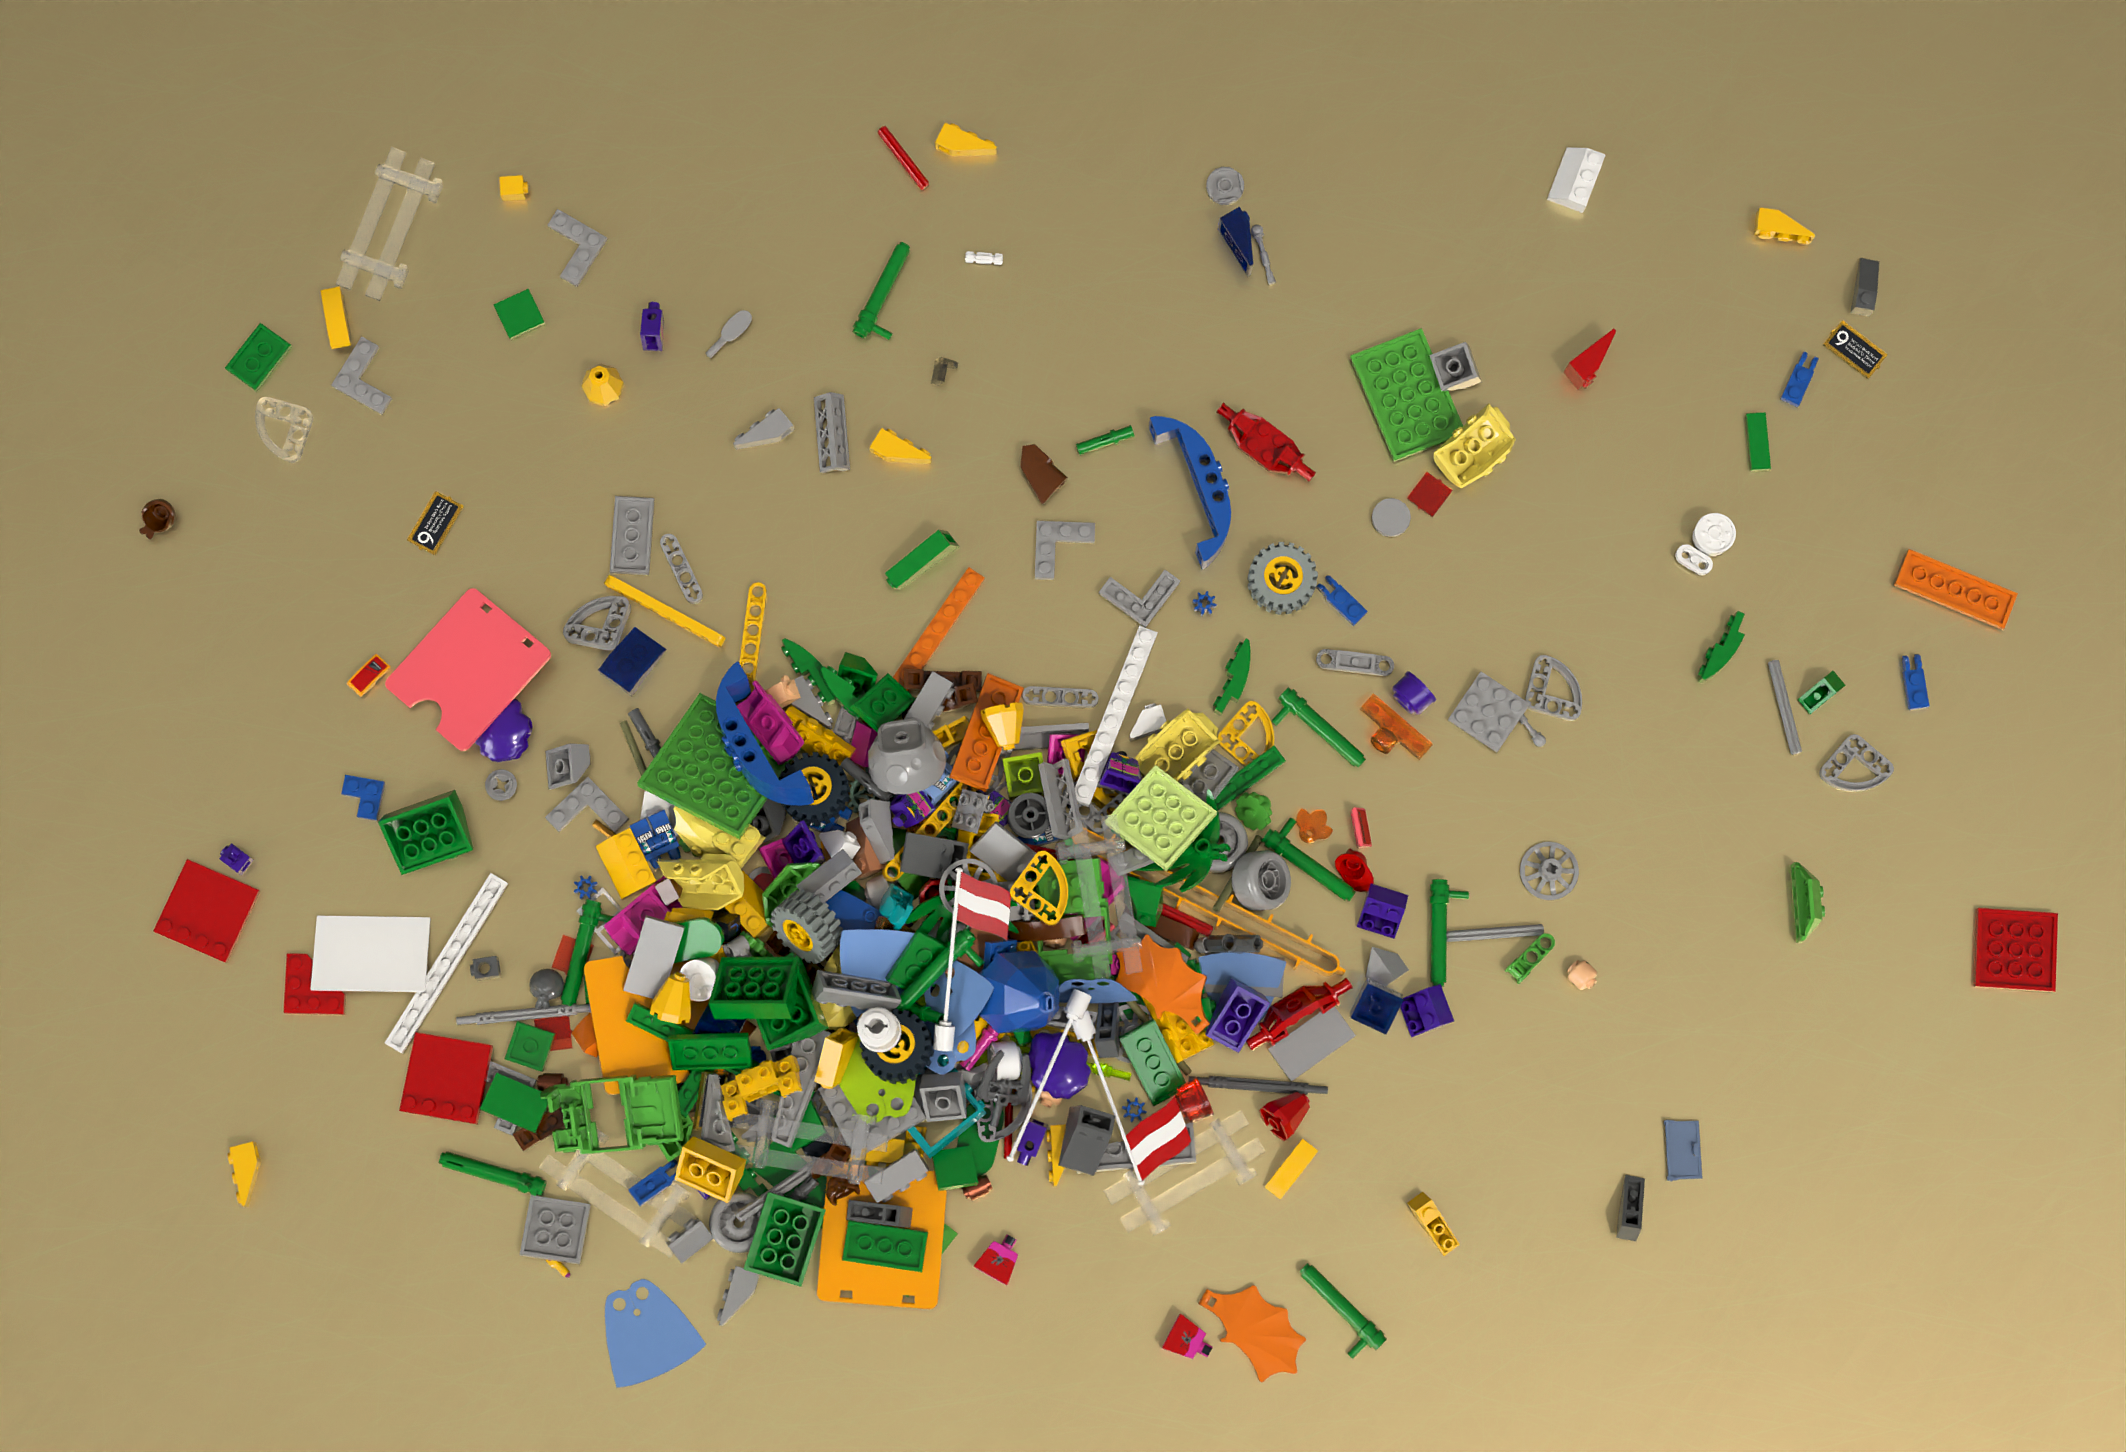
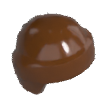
M155 499L146 503L141 511L145 527L139 529L140 534H146V537L151 540L154 532L161 533L171 528L176 516L173 506L164 499Z
M834 1175L827 1183L826 1196L833 1206L837 1205L838 1199L844 1198L846 1195L848 1196L853 1192L857 1195L860 1194L858 1181L849 1175Z

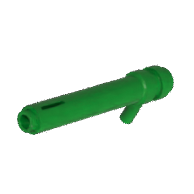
M900 242L896 245L864 310L860 311L859 319L853 325L854 329L852 332L855 335L866 339L867 335H870L873 331L890 340L893 333L876 325V322L878 320L877 316L910 253V246L906 243Z
M1288 687L1278 698L1284 707L1271 722L1277 726L1289 712L1294 716L1297 715L1351 765L1359 768L1366 760L1363 757L1364 754L1312 709L1303 697L1300 698L1297 695L1298 692Z
M1289 818L1280 832L1269 829L1262 839L1265 847L1273 849L1275 853L1283 856L1344 901L1351 900L1356 893L1352 886L1295 847L1286 838L1296 824L1293 818Z
M1433 879L1432 884H1430L1432 896H1430L1429 902L1431 904L1430 982L1432 986L1441 984L1444 987L1447 969V905L1449 904V898L1468 899L1469 892L1449 890L1448 880Z
M586 899L585 904L582 905L583 913L579 917L578 922L580 925L560 999L563 1005L572 1006L577 1001L584 973V964L587 962L595 927H598L599 921L607 923L614 917L601 913L600 902Z
M967 928L956 933L953 963L958 957H962L966 953L980 967L984 964V961L971 948L977 938ZM951 940L947 943L948 946L900 995L901 1003L896 1008L900 1013L903 1010L907 1011L948 969Z
M448 1151L446 1153L442 1152L439 1159V1164H442V1167L516 1188L522 1193L529 1192L530 1195L542 1196L545 1191L547 1181L543 1180L540 1176L532 1177L531 1174L526 1172L519 1173Z
M1307 1263L1299 1271L1302 1274L1301 1277L1358 1332L1357 1335L1361 1340L1347 1353L1352 1359L1366 1345L1377 1350L1387 1340L1381 1330L1378 1331L1375 1328L1376 1325L1371 1320L1368 1321L1313 1265L1310 1266Z

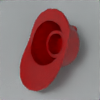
M1350 848L1345 854H1341L1336 858L1335 867L1343 880L1354 888L1353 890L1364 892L1369 889L1370 884H1374V877L1367 866V859L1361 852Z

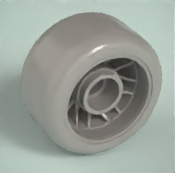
M1218 812L1220 819L1219 837L1223 839L1224 844L1230 846L1231 850L1230 852L1224 851L1221 853L1226 854L1227 862L1220 859L1213 860L1209 870L1212 873H1223L1232 870L1237 860L1246 853L1248 847V837L1242 823L1234 816L1223 812Z
M1268 850L1244 854L1237 860L1233 868L1232 887L1234 894L1240 904L1249 910H1271L1279 907L1287 899L1291 887L1290 871L1285 860L1279 854Z
M734 1192L729 1203L718 1200L710 1213L709 1228L712 1237L722 1248L734 1253L749 1252L762 1209L747 1218L744 1226L741 1228L735 1227L734 1220L737 1218L736 1212L755 1200L756 1196L746 1192Z

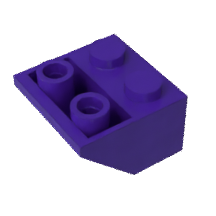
M1370 884L1357 927L1395 939L1406 909L1408 895Z
M1441 984L1425 988L1398 1000L1411 1038L1455 1022Z

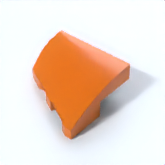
M590 1012L575 1027L572 1035L584 1053L597 1058L598 1049Z

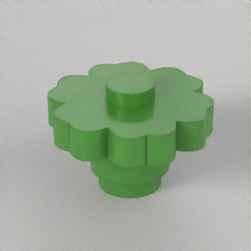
M1245 792L1236 800L1238 806L1235 808L1238 819L1243 820L1245 827L1251 830L1257 828L1263 830L1271 823L1269 817L1272 815L1270 809L1271 802L1268 797L1259 795L1256 792L1251 794Z
M744 931L741 932L740 935L744 936L750 945L749 952L752 957H774L764 948L766 944L759 938L753 939Z

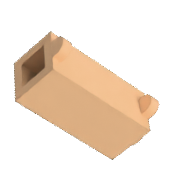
M787 675L781 678L782 682L765 690L767 694L772 695L781 708L801 698L795 680H790Z

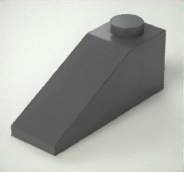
M1860 258L1850 313L1870 317L1874 312L1878 291L1879 261Z
M1119 1002L1099 1003L1095 1034L1098 1057H1119Z
M1629 1175L1624 1177L1616 1238L1637 1241L1642 1228L1645 1178Z
M849 1200L847 1220L910 1228L913 1208Z

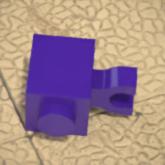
M232 843L230 846L227 845L223 848L219 858L241 876L253 862L251 857Z

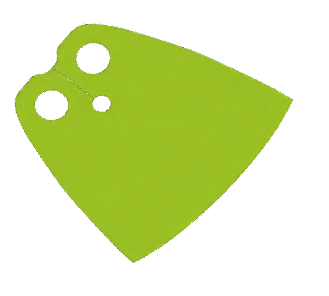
M901 1033V1038L906 1043L908 1050L910 1039L906 1034ZM859 1037L839 1084L857 1114L869 1124L880 1122L886 1116L897 1118L906 1115L913 1101L916 1080L907 1079L905 1084H901L900 1081H897L896 1084H891L888 1080L886 1082L881 1080L869 1069L862 1058L861 1052L863 1051L860 1048L861 1040ZM890 1051L884 1052L885 1056L892 1059L900 1057L892 1055ZM884 1089L885 1095L880 1096L878 1094L879 1090ZM894 1098H901L903 1100V1107L900 1110H894L891 1107V1101ZM871 1103L877 1104L879 1107V1112L875 1116H870L866 1112L867 1106Z

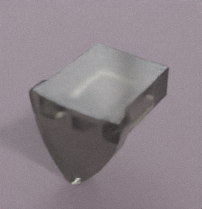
M943 357L936 359L931 384L940 385L944 383L947 368L957 369L958 363Z

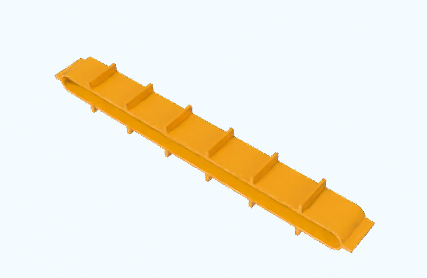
M1083 828V831L1078 833L1086 835L1119 853L1127 851V849L1114 843L1115 834L1108 840L1086 828ZM1076 835L1071 837L1080 853L1092 859L1101 858L1109 863L1108 859L1077 844L1074 841ZM1169 870L1156 871L1166 877L1173 874ZM1134 872L1124 874L1129 877L1149 881ZM1184 879V880H1182V881H1180V882H1178V883H1180V884L1183 885V883L1186 881V879ZM1198 885L1192 888V890L1215 902L1219 898L1218 895ZM1163 888V895L1177 901L1175 909L1178 910L1182 904L1216 921L1214 930H1217L1219 925L1222 924L1241 935H1255ZM1233 894L1226 900L1223 906L1324 956L1335 965L1333 971H1326L1261 938L1263 946L1294 961L1293 970L1300 964L1325 977H1330L1334 973L1343 976L1346 970L1339 966L1340 963L1337 956L1310 943L1313 937L1312 934L1306 941L1271 923L1273 914L1270 915L1268 920H1265L1232 903Z

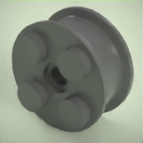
M1025 793L1018 796L1012 802L1008 810L1007 820L1011 830L1016 835L1031 839L1042 835L1047 830L1050 821L1044 797L1036 793ZM1027 813H1031L1033 818H1028Z

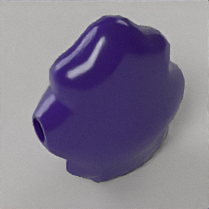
M513 699L475 741L480 746L481 755L488 757L493 762L510 761L520 758L522 753L528 748L527 739L532 733V721L522 713L521 703L517 699Z
M1041 1032L1036 1034L1031 1041L1028 1053L1032 1068L1030 1080L1037 1089L1040 1087L1063 1034L1061 1032L1053 1034ZM1065 1037L1042 1091L1049 1092L1056 1099H1070L1088 1085L1091 1069L1086 1064L1088 1052L1081 1043L1070 1042L1068 1037Z

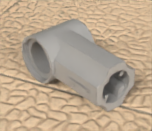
M742 935L723 946L727 957H752L749 952L750 945Z

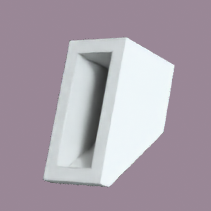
M1156 703L1144 707L1145 710H1142L1130 733V742L1162 731L1160 727L1166 722V718L1161 704L1156 706Z
M835 830L820 833L819 835L831 858L844 849L850 858L853 859L861 847L856 840L857 837L851 832L846 833Z

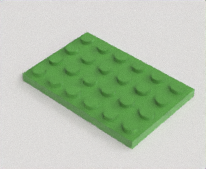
M1422 328L1350 355L1351 362L1394 462L1445 443L1453 436L1452 432L1455 429L1463 427L1449 391H1441L1430 358L1432 351Z

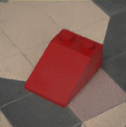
M1612 329L1568 363L1564 374L1577 390L1582 387L1586 389L1594 382L1593 380L1597 377L1596 373L1616 333L1615 329Z

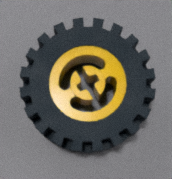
M813 752V756L803 753V758L798 759L797 756L794 757V763L791 765L787 763L784 766L786 771H781L780 778L783 779L799 770L802 771L805 778L820 776L823 780L820 781L815 777H812V780L816 786V793L821 798L814 800V803L810 805L783 804L788 814L791 817L793 816L799 823L803 820L808 826L811 823H814L815 826H821L820 822L823 821L826 824L831 823L830 818L834 817L837 819L840 816L838 812L840 810L844 812L846 809L845 802H849L850 799L848 792H850L849 781L844 770L835 759L832 758L831 760L824 753L823 756H820L818 752Z
M893 1009L892 1014L900 1022L901 1033L906 1034L910 1039L909 1049L907 1050L906 1043L900 1037L897 1043L900 1047L898 1049L894 1047L889 1050L892 1055L900 1056L899 1058L892 1059L885 1056L884 1052H873L867 1049L862 1042H860V1048L863 1051L861 1055L869 1069L885 1082L888 1080L891 1084H896L897 1081L905 1084L907 1079L916 1080L918 1073L923 1075L926 1072L924 1067L930 1066V1056L933 1057L934 1055L932 1049L933 1039L931 1038L930 1031L915 1014L911 1015L906 1010L900 1013L898 1009Z

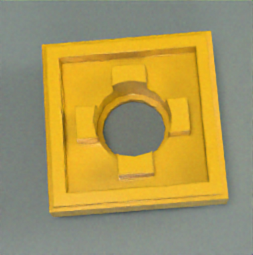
M1097 730L1061 741L1065 757L1069 759L1073 779L1080 776L1085 762L1080 761L1081 758L1077 751L1078 749H1085L1089 754Z

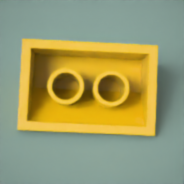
M631 828L595 846L621 899L657 881Z
M742 871L744 874L743 896L723 908L728 913L740 915L741 926L755 939L756 937L759 938L770 926L765 922L762 899L763 891Z
M693 1136L682 1147L675 1180L729 1203L743 1176L746 1159Z

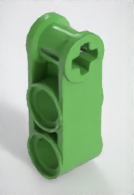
M1550 934L1539 936L1504 971L1506 973L1509 972L1517 980V983L1520 984L1531 973V970L1555 946L1553 936ZM1542 938H1547L1550 941L1549 948H1543L1540 945ZM1528 952L1535 953L1537 957L1535 962L1527 960L1526 955Z

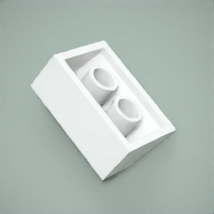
M1567 147L1547 200L1583 213L1605 154L1589 148Z

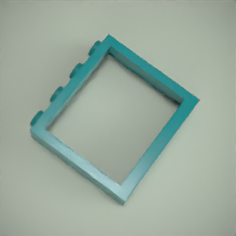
M945 1054L940 1055L937 1059L941 1067H945L949 1061ZM954 1067L948 1073L958 1072V1070ZM967 1082L964 1083L966 1098L977 1110L932 1147L915 1126L907 1130L930 1159L987 1114L983 1109L986 1105L981 1099L977 1101L971 1093L974 1090Z

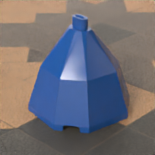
M1033 950L996 953L986 969H982L979 973L994 987L990 998L979 1016L986 1020L996 1033L1034 1031L1045 1027L1059 1011V980L1055 972Z

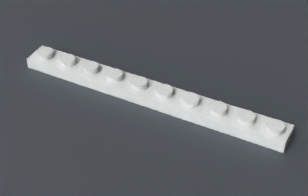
M1142 626L1138 628L1075 786V794L1079 804L1089 807L1158 632Z
M490 873L428 972L425 992L415 993L385 1041V1044L402 1054L404 1053L415 1032H417L506 889L507 882Z

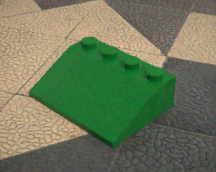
M455 790L387 813L378 821L401 875L473 850L464 810Z
M794 953L784 956L799 958L796 1004L792 1019H756L767 1050L810 1038L829 1028L819 1002L814 1000L811 992L813 986L802 958Z
M721 957L709 1000V1006L714 1019H792L796 1004L799 958Z
M768 1192L743 1270L801 1287L825 1215V1207Z

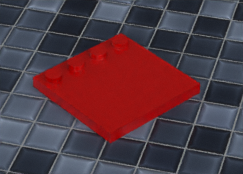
M187 859L153 932L227 963L259 896L260 890Z
M1977 908L1974 987L2056 992L2058 913Z
M415 1032L399 1111L478 1125L493 1045Z

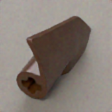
M1035 444L1022 446L1020 467L1041 504H1044L1055 490H1059L1064 485L1068 477Z

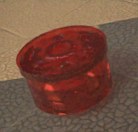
M1197 1077L1176 1088V1095L1174 1096L1185 1120L1188 1119L1190 1123H1195L1214 1115L1206 1093Z

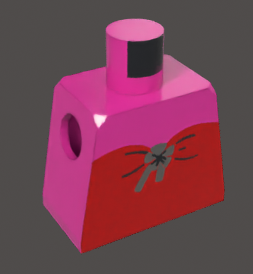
M1006 1234L1001 1244L993 1241L975 1263L974 1268L1007 1286L1018 1257L1017 1253L1011 1251L1017 1240Z
M1179 1314L1162 1349L1193 1359L1197 1352L1208 1357L1213 1346L1203 1342L1206 1335L1203 1330L1185 1316Z

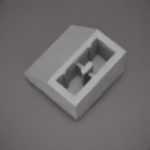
M691 1218L683 1225L685 1228L681 1232L675 1231L667 1238L669 1240L666 1243L681 1263L714 1239L698 1218L696 1220Z

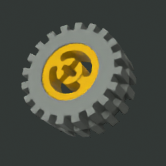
M1279 542L1276 546L1272 543L1268 545L1267 549H1261L1259 554L1254 557L1248 573V589L1252 592L1251 597L1253 600L1256 599L1258 601L1257 605L1266 607L1265 611L1271 612V610H1274L1279 615L1282 612L1291 614L1292 610L1298 611L1309 602L1316 588L1318 572L1315 571V561L1312 562L1310 560L1312 556L1309 553L1305 554L1303 552L1304 548L1299 546L1297 549L1294 547V543L1290 542L1289 545ZM1278 565L1289 566L1296 573V578H1293L1292 572L1289 569L1286 575V579H1283L1280 588L1291 586V588L1287 590H1281L1274 587L1269 580V576H1272L1273 581L1277 586L1280 576L1283 575L1286 568L1280 567L1276 569L1275 567Z
M796 890L771 913V922L774 923L772 928L778 932L776 936L778 939L783 940L782 944L790 948L789 952L796 953L802 960L805 958L807 963L813 962V964L822 962L840 945L843 928L839 926L841 924L840 920L835 919V912L833 910L830 911L827 908L829 905L826 902L823 904L820 897H813V893L809 891L806 893L805 890Z

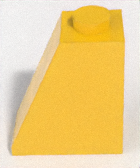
M840 1028L825 1038L814 1082L827 1089L834 1088L840 1084L859 1038L857 1033Z

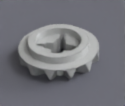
M503 769L490 773L485 782V789L488 795L499 801L510 799L515 794L517 788L514 775ZM497 778L501 780V782H507V784H505L504 786L506 792H504L500 788L496 789V787L498 786Z

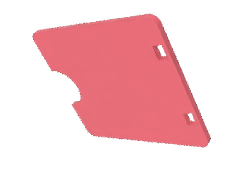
M472 588L465 592L386 679L385 686L409 708L424 700L438 703L441 707L442 718L436 731L458 750L466 751L549 661L551 652L482 593ZM485 603L492 608L488 613L481 609ZM526 638L534 643L530 648L523 644Z

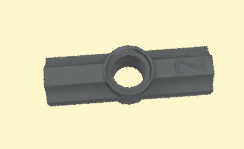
M1210 935L1206 939V947L1210 953H1257L1263 948V941L1260 935Z

